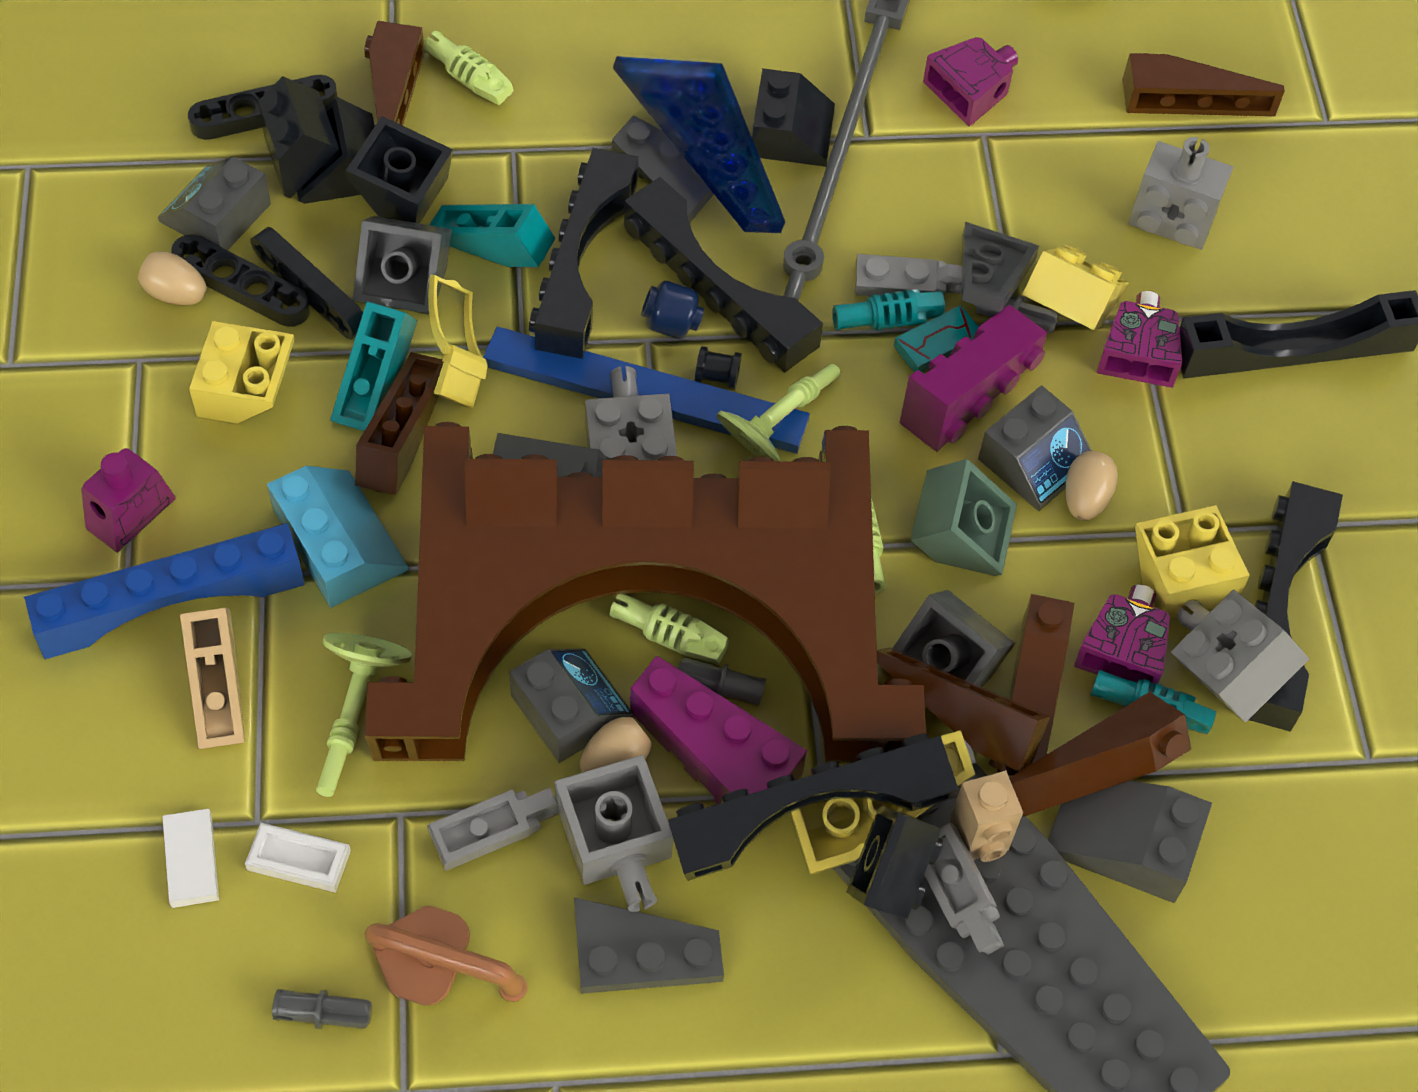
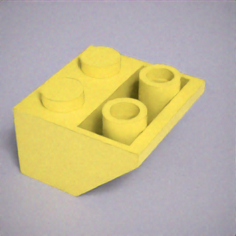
M1065 245L1064 248L1058 246L1056 249L1042 252L1022 295L1092 330H1096L1102 327L1126 290L1129 282L1120 278L1122 271L1103 262L1100 265L1091 264L1085 261L1087 254L1074 247Z
M212 321L189 387L196 416L238 424L272 408L295 340L294 334Z
M1217 505L1136 524L1135 531L1142 585L1148 586L1155 591L1154 608L1166 611L1170 618L1177 617L1180 607L1189 614L1194 613L1184 604L1187 601L1196 600L1206 610L1215 608L1233 589L1242 595L1250 575Z

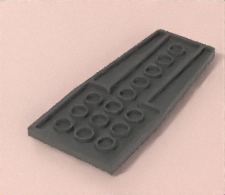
M977 763L972 764L975 776L970 780L988 776ZM957 798L935 804L916 818L941 828L949 823ZM1026 816L1021 818L1010 848L1005 855L989 862H982L980 858L974 860L997 905L995 908L1000 915V918L992 923L995 925L1004 946L989 955L985 952L980 953L971 935L964 939L960 936L957 929L950 926L925 875L922 879V882L926 884L924 897L916 910L911 909L908 919L866 906L907 954L1048 1092H1215L1230 1076V1068L1055 847ZM859 859L833 868L848 886Z

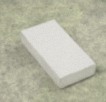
M210 809L162 816L168 895L171 907L219 901L213 824Z
M260 823L245 866L247 871L336 893L351 849L349 844Z

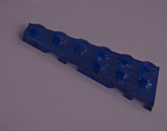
M616 56L613 70L744 232L781 233L786 221L723 64Z

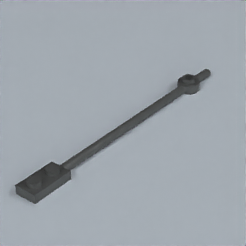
M869 0L864 22L872 23L874 26L802 240L792 242L785 249L783 268L789 276V280L783 296L796 298L799 301L805 281L817 278L822 271L824 254L817 243L888 28L901 29L910 0Z

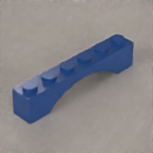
M288 523L25 596L24 599L33 635L44 659H49L90 647L102 636L120 625L143 614L172 604L216 596L245 595L265 597L304 586L305 583Z

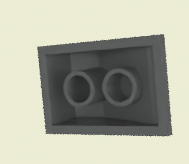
M1127 781L1061 804L1048 841L1066 862L1175 903L1187 883L1212 803L1169 786Z

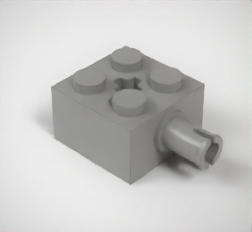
M1198 137L1187 139L1183 144V149L1158 141L1143 175L1128 225L1202 250L1234 166L1207 158L1210 147L1204 139L1201 140L1199 149L1195 150Z
M625 366L626 378L623 381L621 367L613 369L610 372L613 398L585 400L588 448L599 449L608 460H612L620 455L634 456L638 460H657L663 456H677L670 395L638 396L636 370Z
M1234 589L1211 612L1207 611L1196 600L1184 603L1194 612L1192 615L1182 607L1178 611L1177 619L1179 623L1187 627L1191 632L1171 653L1203 686L1245 723L1309 660V657L1280 626Z
M644 755L556 780L555 799L558 804V812L583 885L616 875L623 889L629 911H640L639 902L641 900L644 909L653 906L657 902V898L653 893L644 867L672 858L673 836Z

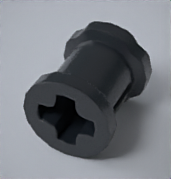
M701 346L694 381L700 383L703 380L728 384L730 389H736L742 353L735 352L734 355L710 352L708 347Z

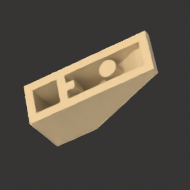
M230 608L180 614L198 748L204 749L244 743L245 734L237 654Z

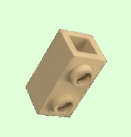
M1007 771L966 781L961 784L949 822L956 825L973 860L980 858L982 862H989L1005 855L1010 848L1022 818L1023 810Z

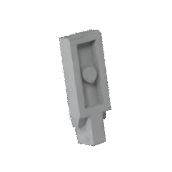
M867 254L857 255L855 294L859 296L882 295L883 293L892 294L897 291L904 292L905 290L918 289L920 293L943 292V296L945 293L962 294V266L946 265V262L932 259Z
M551 788L528 797L525 791L514 793L512 789L427 825V828L445 871H448L531 836V833L541 829L540 822L559 813L558 804Z
M949 822L941 827L939 838L943 839V844L939 857L934 865L928 864L924 875L950 926L957 929L960 936L964 939L971 935L978 951L989 955L1004 946L995 925L992 923L1000 918L995 908L997 905L956 825Z

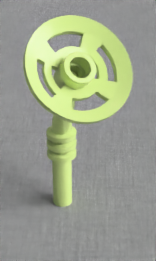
M829 364L811 377H802L788 388L787 394L760 417L754 416L750 422L740 416L724 411H719L716 417L729 433L756 457L764 456L772 458L774 461H781L775 447L769 440L770 436L774 433L772 428L796 407H804L819 396L820 390L840 377V369L835 364Z
M329 633L323 636L322 644L339 657L350 661L349 670L353 672L340 719L334 721L330 737L327 741L329 752L316 788L318 794L325 797L334 795L346 755L352 753L360 730L357 721L370 676L376 674L377 667L397 666L411 661V651L401 645L371 636L352 633Z

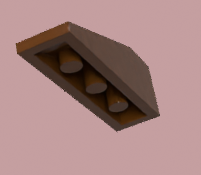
M377 21L373 36L368 35L366 38L365 58H369L371 64L377 122L383 116L402 126L404 125L425 55L422 27Z
M1130 53L1122 78L1127 113L1276 116L1285 92L1284 85L1168 54Z
M413 352L410 353L356 445L355 486L372 489L380 493L397 494L411 468L424 435V426L428 425L439 397L434 394V390L444 363L442 362L443 359Z
M1031 594L1023 617L1009 697L1012 701L1050 716L1033 763L1047 755L1075 604Z
M892 648L877 650V663L894 679H907L912 682V685H924L925 706L953 732L961 730L963 739L978 754L990 758L988 763L990 766L1002 772L1007 771L1009 774H1014L1015 770L1021 771L1033 763L1050 716Z
M1148 692L1009 777L1023 810L1022 817L1156 772L1190 751L1191 744L1185 714L1153 693Z

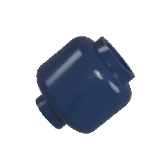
M662 281L657 287H650L642 307L641 316L646 318L648 329L675 339H682L686 336L689 329L697 331L702 320L704 308L698 306V294L695 290L670 281Z

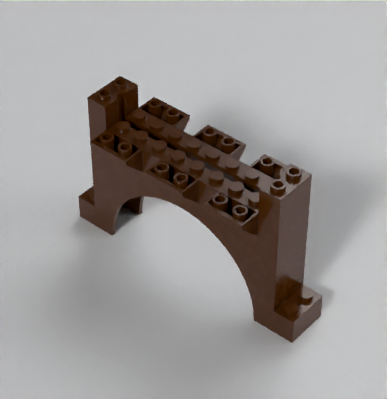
M440 422L435 426H424L414 682H407L405 678L397 676L382 677L379 679V682H367L365 738L374 761H465L467 736L479 697L497 666L522 638L538 625L575 605L600 597L637 592L668 593L714 605L735 615L767 638L788 660L811 698L823 738L825 763L832 761L853 763L857 761L856 755L877 747H883L884 753L901 748V741L926 733L924 685H912V682L907 679H891L885 681L884 685H878L869 430H857L853 426H838L832 430H825L822 440V451H820L818 459L800 457L792 462L774 461L772 458L759 456L750 458L747 461H739L737 478H727L725 475L717 473L705 474L700 478H694V461H684L683 458L678 456H663L657 460H638V458L630 455H620L612 460H602V477H593V475L585 472H575L567 477H558L557 459H548L543 455L537 454L526 455L521 459H503L494 454H482L473 459L469 426H461L454 422Z

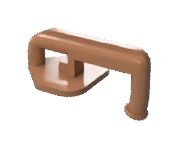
M425 906L389 925L375 923L368 926L365 930V939L373 947L388 987L399 998L424 1006L435 1005L448 995L457 972L498 985L501 996L507 1001H519L527 992L526 980L523 976L517 974L509 964L466 950L470 940V930L462 917L455 913L433 906Z

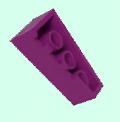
M1008 305L1000 313L998 312L980 325L974 334L973 340L965 336L956 342L948 358L940 354L932 359L929 364L931 369L925 375L917 370L909 376L899 423L936 452L947 442L955 443L963 435L967 424L974 417L981 419L989 411L994 399L1000 393L1008 394L1015 387L1020 375L1026 369L1032 371L1040 364L1046 353L1043 350L1047 332L1017 309Z
M659 656L653 659L631 687L630 709L634 717L667 752L671 751L685 766L684 770L695 781L699 780L715 797L714 801L717 804L722 803V796L733 791L748 789L749 794L767 789L766 783L775 778L793 775L794 780H798L802 776L807 754L806 749Z

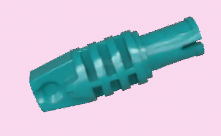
M918 289L905 290L904 292L897 291L892 294H873L864 302L833 305L832 319L835 330L870 326L871 329L876 331L883 330V328H901L906 325H921L926 323L927 319L942 315L946 304L943 292L920 293Z
M1100 669L1096 675L1090 693L1091 696L1125 707L1151 692L1184 713L1189 730L1208 734L1212 729L1216 711L1195 703V696L1182 691H1176L1170 687H1164L1159 683H1151L1147 679H1138L1136 683Z

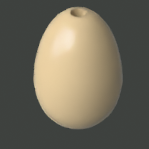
M157 251L150 253L145 258L138 273V282L143 290L155 299L166 303L193 305L200 302L206 293V283L201 274L186 260L169 252Z
M1086 451L1077 456L1072 462L1067 473L1065 496L1069 511L1075 518L1083 521L1094 519L1110 502L1118 480L1117 467L1110 456L1097 451Z
M633 717L616 718L603 725L587 743L581 755L580 769L583 773L640 755H644L646 759L650 753L652 742Z

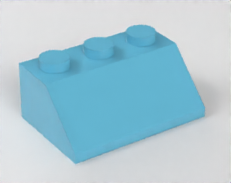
M304 466L267 483L275 515L281 525L288 523L295 548L330 608L408 571L406 562L359 486H355V479L349 470Z

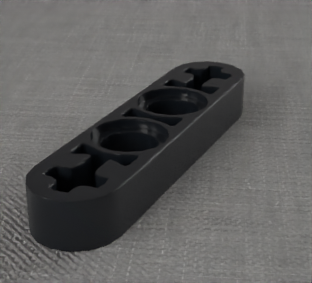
M321 74L293 80L322 92L323 96H321L324 107L337 96L336 83L329 76ZM273 85L195 103L188 111V120L193 135L199 139L210 140L263 128L258 101ZM248 106L255 109L248 116H238L235 114V111L241 107ZM223 113H227L228 118L224 119ZM210 118L211 121L204 122L203 119Z
M267 227L250 239L256 255L278 277L304 290L308 297L309 305L344 337L351 340L356 336L363 311L348 295L273 228Z
M185 235L173 243L171 253L190 263L201 274L207 287L283 326L295 327L307 320L310 314L308 297L300 287L200 236ZM222 266H229L235 269L233 274L226 278H219L213 275L214 271ZM255 283H262L268 286L267 290L259 295H252L246 292L247 288ZM294 303H297L298 307H294L292 305ZM283 304L289 307L285 310L283 309Z

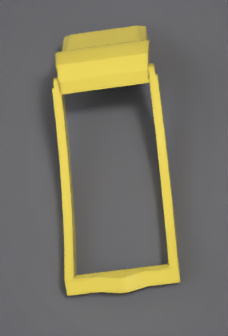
M430 275L428 292L430 324L435 341L444 354L442 360L444 363L434 394L462 406L473 408L481 379H486L488 367L486 359L482 357L474 336L472 322L473 292L462 288L455 280H445L436 275ZM438 282L465 294L464 330L469 351L449 344L444 337L437 309Z

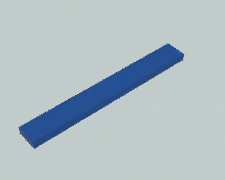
M498 326L483 356L486 359L488 368L599 399L613 398L610 372L617 367H621L622 379L625 381V366L634 368L637 373L638 396L669 394L672 419L728 435L731 434L716 417L719 411L735 414L750 422L754 416L760 417L775 404L585 351L583 359L535 350L534 336ZM794 409L772 428L774 433L769 438L773 446L798 454L809 422L810 413Z

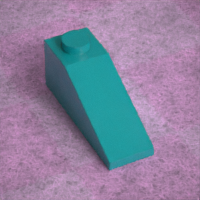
M534 204L442 205L430 223L431 226L452 229L450 247L506 267H539L556 239Z
M366 302L330 421L365 431L406 360L418 320L405 312Z

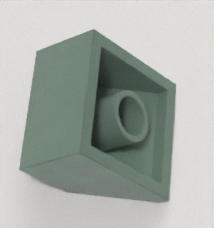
M968 459L929 469L926 472L910 540L937 563L992 576L1002 575L1017 504Z

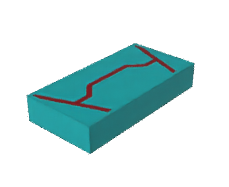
M960 305L896 337L894 348L914 372L917 370L923 372L930 368V361L938 355L942 354L948 358L956 342L966 336L973 340L979 326Z

